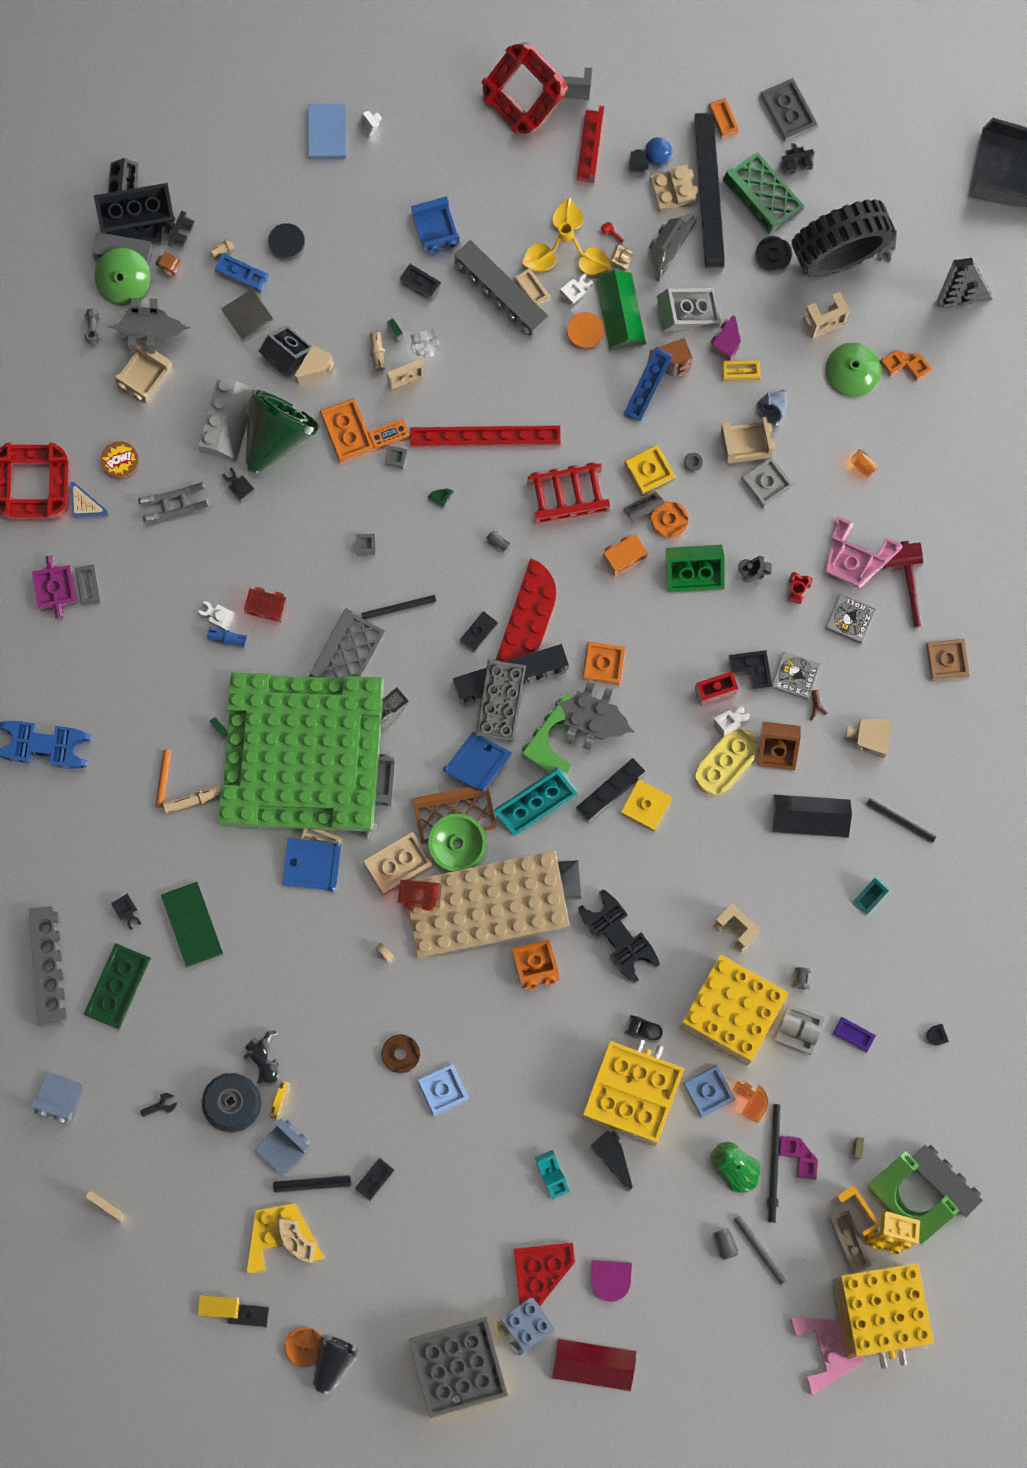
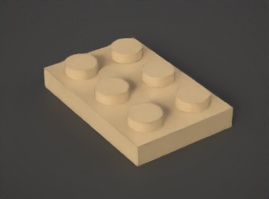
M414 832L409 833L363 861L383 895L433 866L432 861Z

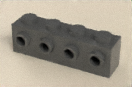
M923 1145L912 1157L919 1165L916 1170L944 1197L947 1196L964 1217H967L983 1201L980 1198L982 1194L974 1186L970 1188L966 1184L968 1180L961 1173L956 1175L951 1170L953 1166L946 1159L942 1161L937 1156L939 1152L932 1145L928 1147Z

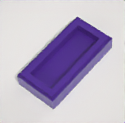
M844 1017L840 1018L832 1035L865 1053L868 1052L876 1037L875 1034Z

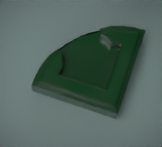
M447 488L431 492L428 499L444 508L454 491Z

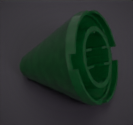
M257 389L256 393L253 390L249 396L247 468L254 473H258V471L263 472L315 435L320 427L319 424L306 412H299L293 408V404L263 390Z

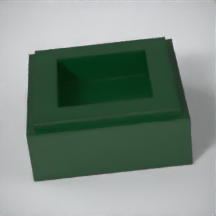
M392 318L387 321V328L395 341L398 343L403 340V332L395 320Z
M216 717L212 718L209 721L210 725L224 739L228 733L226 728Z

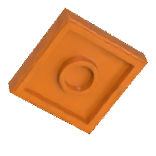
M588 642L582 680L588 681L589 679L595 682L620 685L626 647Z

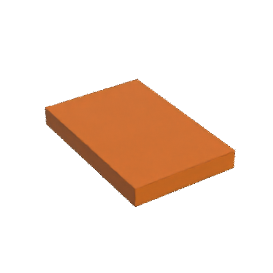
M355 398L320 410V415L339 463L375 450Z

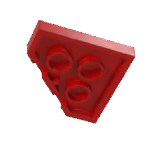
M573 1242L514 1249L519 1306L529 1298H533L539 1307L575 1263Z

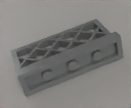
M345 608L308 677H322L324 671L333 669L335 678H338L335 668L343 665L346 666L347 676L361 677L385 630ZM352 619L360 622L362 630L351 631L350 623ZM373 629L379 633L377 639L368 641L366 631ZM363 632L366 642L356 645L353 635ZM350 636L353 646L343 649L342 638ZM367 645L368 655L360 658L357 647ZM354 649L357 659L347 661L344 651ZM341 652L344 663L334 665L332 656ZM358 661L359 672L351 674L348 664Z

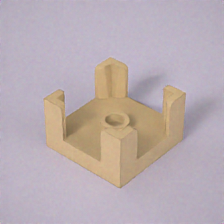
M841 292L833 294L832 297L835 303L829 306V312L821 315L815 303L806 307L809 316H804L803 321L812 338L846 323L850 309Z
M731 903L716 919L713 927L721 932L732 922L733 926L743 933L735 944V947L742 952L754 940L761 929Z

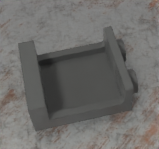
M585 68L584 78L562 76L567 83V90L563 98L589 100L592 68Z
M380 754L375 800V805L391 807L395 758L391 757L390 754Z

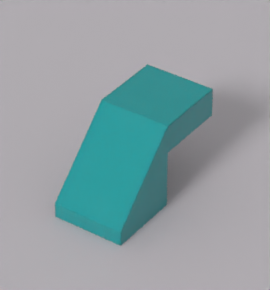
M553 1150L535 1157L538 1169L552 1200L570 1192Z

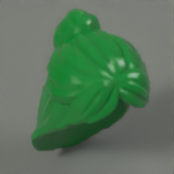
M726 1141L714 1148L710 1156L712 1165L731 1190L744 1193L758 1186L760 1164L756 1159L747 1155L733 1142Z

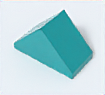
M876 876L853 902L864 913L868 914L887 895L890 888Z

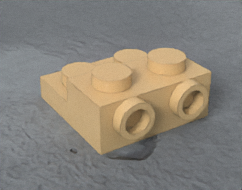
M687 164L669 168L667 172L650 176L660 212L695 204L696 197L699 194L697 186H693L691 181L694 179L693 171L688 169Z

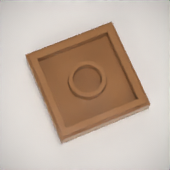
M964 639L926 643L931 681L970 676Z

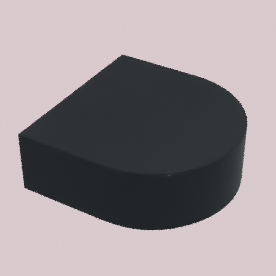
M942 1023L931 1027L927 1031L926 1040L930 1045L939 1046L949 1042Z

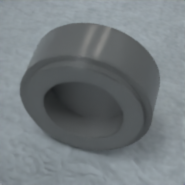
M689 453L685 457L684 467L687 471L694 473L702 468L703 459L698 453Z

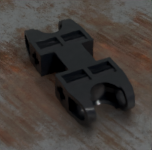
M602 889L599 895L603 899L604 908L600 912H592L581 905L578 907L579 914L596 941L605 935L616 950L609 958L618 970L635 984L639 979L634 973V964L639 960H644L657 968L660 965L659 959L642 932L633 938L622 923L628 917V914L610 893Z

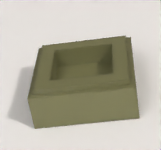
M857 1137L854 1139L853 1159L862 1158L864 1138Z

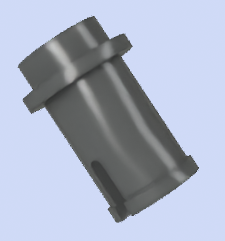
M492 529L486 537L488 543L492 542L502 552H505L511 542L502 537L498 530Z

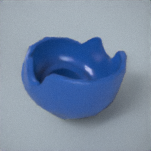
M655 137L649 140L645 146L646 158L649 159L651 164L664 165L672 159L673 148L665 138Z

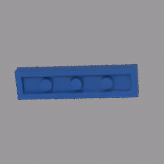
M656 346L624 411L625 414L641 421L673 357L672 354Z

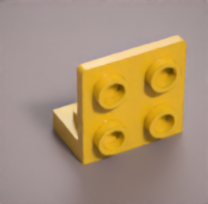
M885 1211L881 1213L880 1233L866 1239L865 1244L876 1250L884 1249L888 1250L891 1254H900L902 1251L910 1249L919 1243L920 1221Z

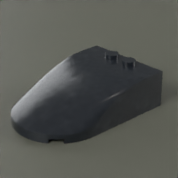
M992 117L982 128L970 190L971 196L1001 204L1027 207V127Z

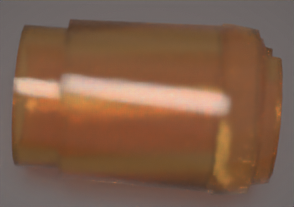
M858 449L849 458L850 463L868 478L878 468L873 459L862 449Z

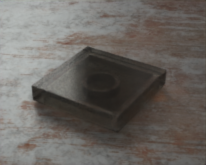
M253 289L221 308V311L242 340L273 321V317Z

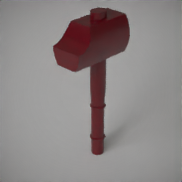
M910 541L900 542L902 549L883 567L884 570L904 568L914 628H919L922 626L914 567L922 566L924 563L923 552L920 542L910 543Z

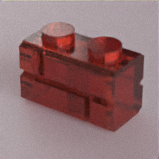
M260 587L249 588L244 613L282 622L287 605V597H284L283 593L276 591L273 594L267 593L265 589Z

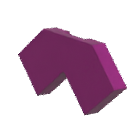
M780 1136L779 1156L798 1158L796 1178L816 1180L818 1168L816 1156L808 1149L801 1138Z

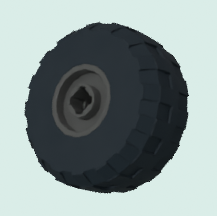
M225 1073L215 1077L206 1086L202 1095V1110L205 1118L213 1127L223 1132L235 1133L245 1130L255 1122L260 1112L261 1098L257 1087L249 1078L238 1073Z

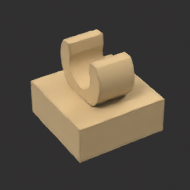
M616 245L609 262L625 271L628 269L634 253L621 245Z

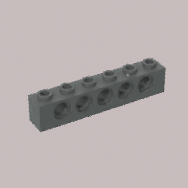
M52 906L30 908L29 919L38 1025L40 1027L64 1025L63 1019H66V1008H62V1000H65L64 988L60 986V981H63V970L59 969V961H62L61 950L57 949V942H60L59 930L56 931L55 924L59 923L58 911H54ZM43 924H49L50 929L47 932L43 933L40 931V927ZM44 943H51L52 946L49 951H42ZM46 962L53 963V968L50 971L43 970ZM48 981L55 983L52 990H45V984ZM49 1001H56L54 1009L48 1010L46 1008V1004Z

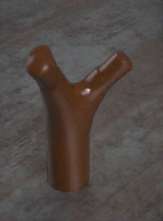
M819 690L811 691L813 711L810 720L812 721L818 710L825 715L828 713L821 703Z

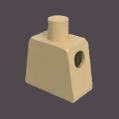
M861 719L858 728L847 726L846 738L856 739L855 749L885 758L888 750L892 719Z

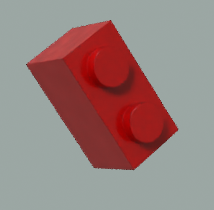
M733 671L697 682L695 685V691L701 706L735 695L739 689Z

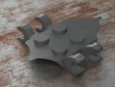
M131 298V308L125 312L123 319L116 325L108 326V328L116 329L121 334L122 340H128V354H136V340H147V354H155V341H165L167 338L180 334L185 329H190V327L183 325L179 320L169 317L166 312L158 309V299L150 298L149 308L140 307L139 298Z
M588 679L583 693L577 691L569 700L555 701V703L562 707L565 714L564 725L569 728L565 741L572 744L576 732L587 735L583 748L590 751L594 738L604 740L608 737H618L628 732L634 733V730L630 728L626 717L618 710V706L609 703L613 688L606 686L600 700L591 696L596 682Z

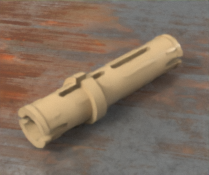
M216 785L204 790L199 789L197 790L198 792L164 802L163 806L166 814L196 804H205L206 801L220 797L219 786Z

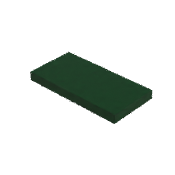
M198 882L161 894L187 968L223 955Z
M115 943L83 1015L120 1030L149 966L151 957Z

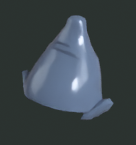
M785 390L774 393L767 392L756 403V410L759 415L766 417L771 425L779 426V422L786 414L788 408L787 393Z

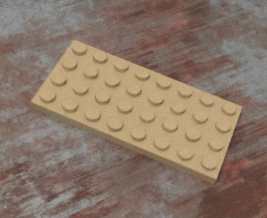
M555 850L404 882L418 958L570 927Z

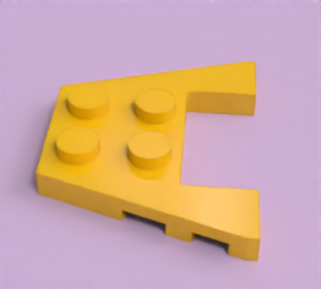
M295 1203L257 1210L255 1212L247 1266L248 1274L265 1271L263 1249L284 1246L278 1231V1218L298 1221L301 1235L307 1241L315 1243L313 1261L324 1259Z

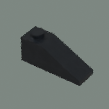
M607 1130L590 1145V1148L624 1187L630 1191L633 1186L622 1145L619 1142L621 1138L614 1131L610 1132Z

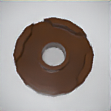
M403 1034L394 1035L387 1039L383 1045L381 1052L382 1061L386 1068L394 1073H408L419 1063V1046L409 1036ZM398 1049L406 1051L407 1055L404 1059L396 1058L395 1052Z

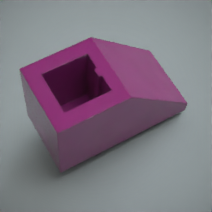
M734 315L729 320L725 319L720 327L722 331L719 335L716 333L710 342L712 343L711 351L727 361H731L741 344L738 325Z

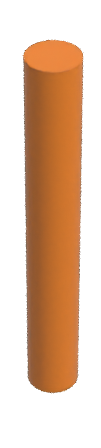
M163 750L155 805V807L163 808L170 750Z

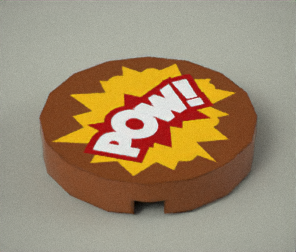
M123 441L107 445L101 455V465L105 473L116 479H124L131 476L139 464L135 448Z

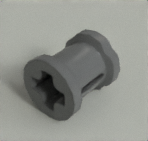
M796 967V979L793 988L810 990L809 976L812 973V969Z

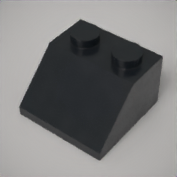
M285 325L268 334L258 352L266 360L274 364L280 372L287 375L300 366L312 345L288 325Z

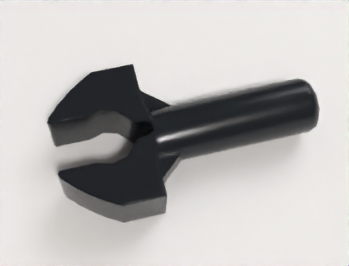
M169 1093L161 1094V1099L158 1103L140 1110L141 1116L145 1117L159 1110H165L167 1114L173 1112L177 1102L170 1106L163 1104H165L167 1099L175 1096Z

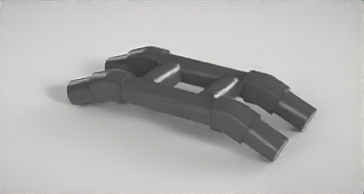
M204 482L158 495L139 497V505H150L160 502L163 511L143 515V522H159L164 519L195 513L209 507L210 502L208 499L188 505L186 495H192L205 489ZM179 497L181 508L170 510L168 500Z

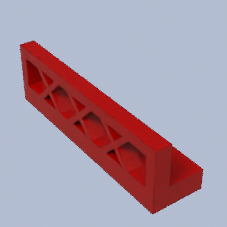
M599 105L598 111H585L576 181L595 182L605 106Z

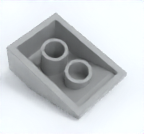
M668 288L657 295L663 331H683L721 324L715 288Z

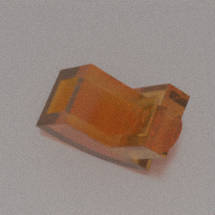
M737 1081L732 1090L749 1100L741 1114L758 1124L768 1107L767 1093L760 1085L754 1091L749 1083Z

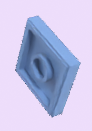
M718 1065L683 1083L701 1118L736 1100Z

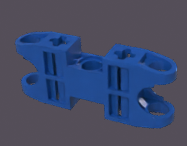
M22 721L0 722V730L6 731L7 734L12 736L11 743L0 748V758L12 762L30 764L32 755L50 757L49 763L51 767L65 769L87 767L88 761L79 759V756L73 754V750L76 745L91 741L92 735L75 728L55 726L54 735L35 733V723Z

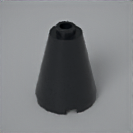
M322 1335L320 1339L313 1385L316 1386L315 1390L324 1394L327 1391L331 1392L359 1352L358 1348L353 1350L351 1343L333 1336L331 1340L326 1339L328 1335Z

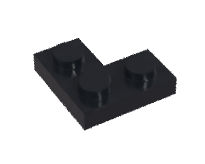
M767 650L728 656L730 671H733L734 675L750 673L753 691L772 689Z

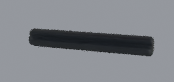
M345 1175L273 1182V1191L277 1193L351 1186V1177Z

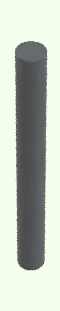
M741 1215L734 1220L780 1285L787 1281Z

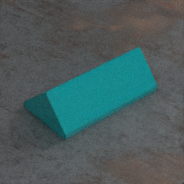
M557 767L495 808L494 812L514 835H517L576 796L578 792L564 769Z

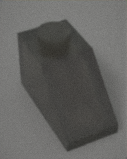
M397 687L382 700V731L399 718L409 703V700Z

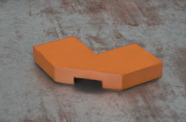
M894 350L880 360V363L890 377L904 367L908 369L916 381L932 371V368L921 354H910Z

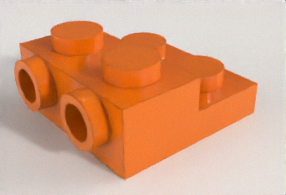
M550 939L512 948L521 988L533 990L539 984L553 985L556 983V980H560Z

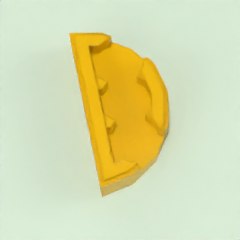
M281 1081L272 1103V1109L269 1114L270 1118L277 1119L289 1082Z

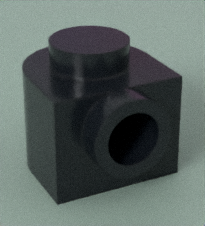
M637 149L631 151L629 172L644 173V170H648L649 159L645 158L646 152L644 150Z

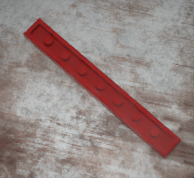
M560 425L410 427V447L561 445Z

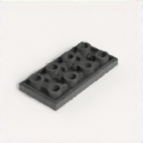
M487 660L475 735L510 741L514 740L526 665Z

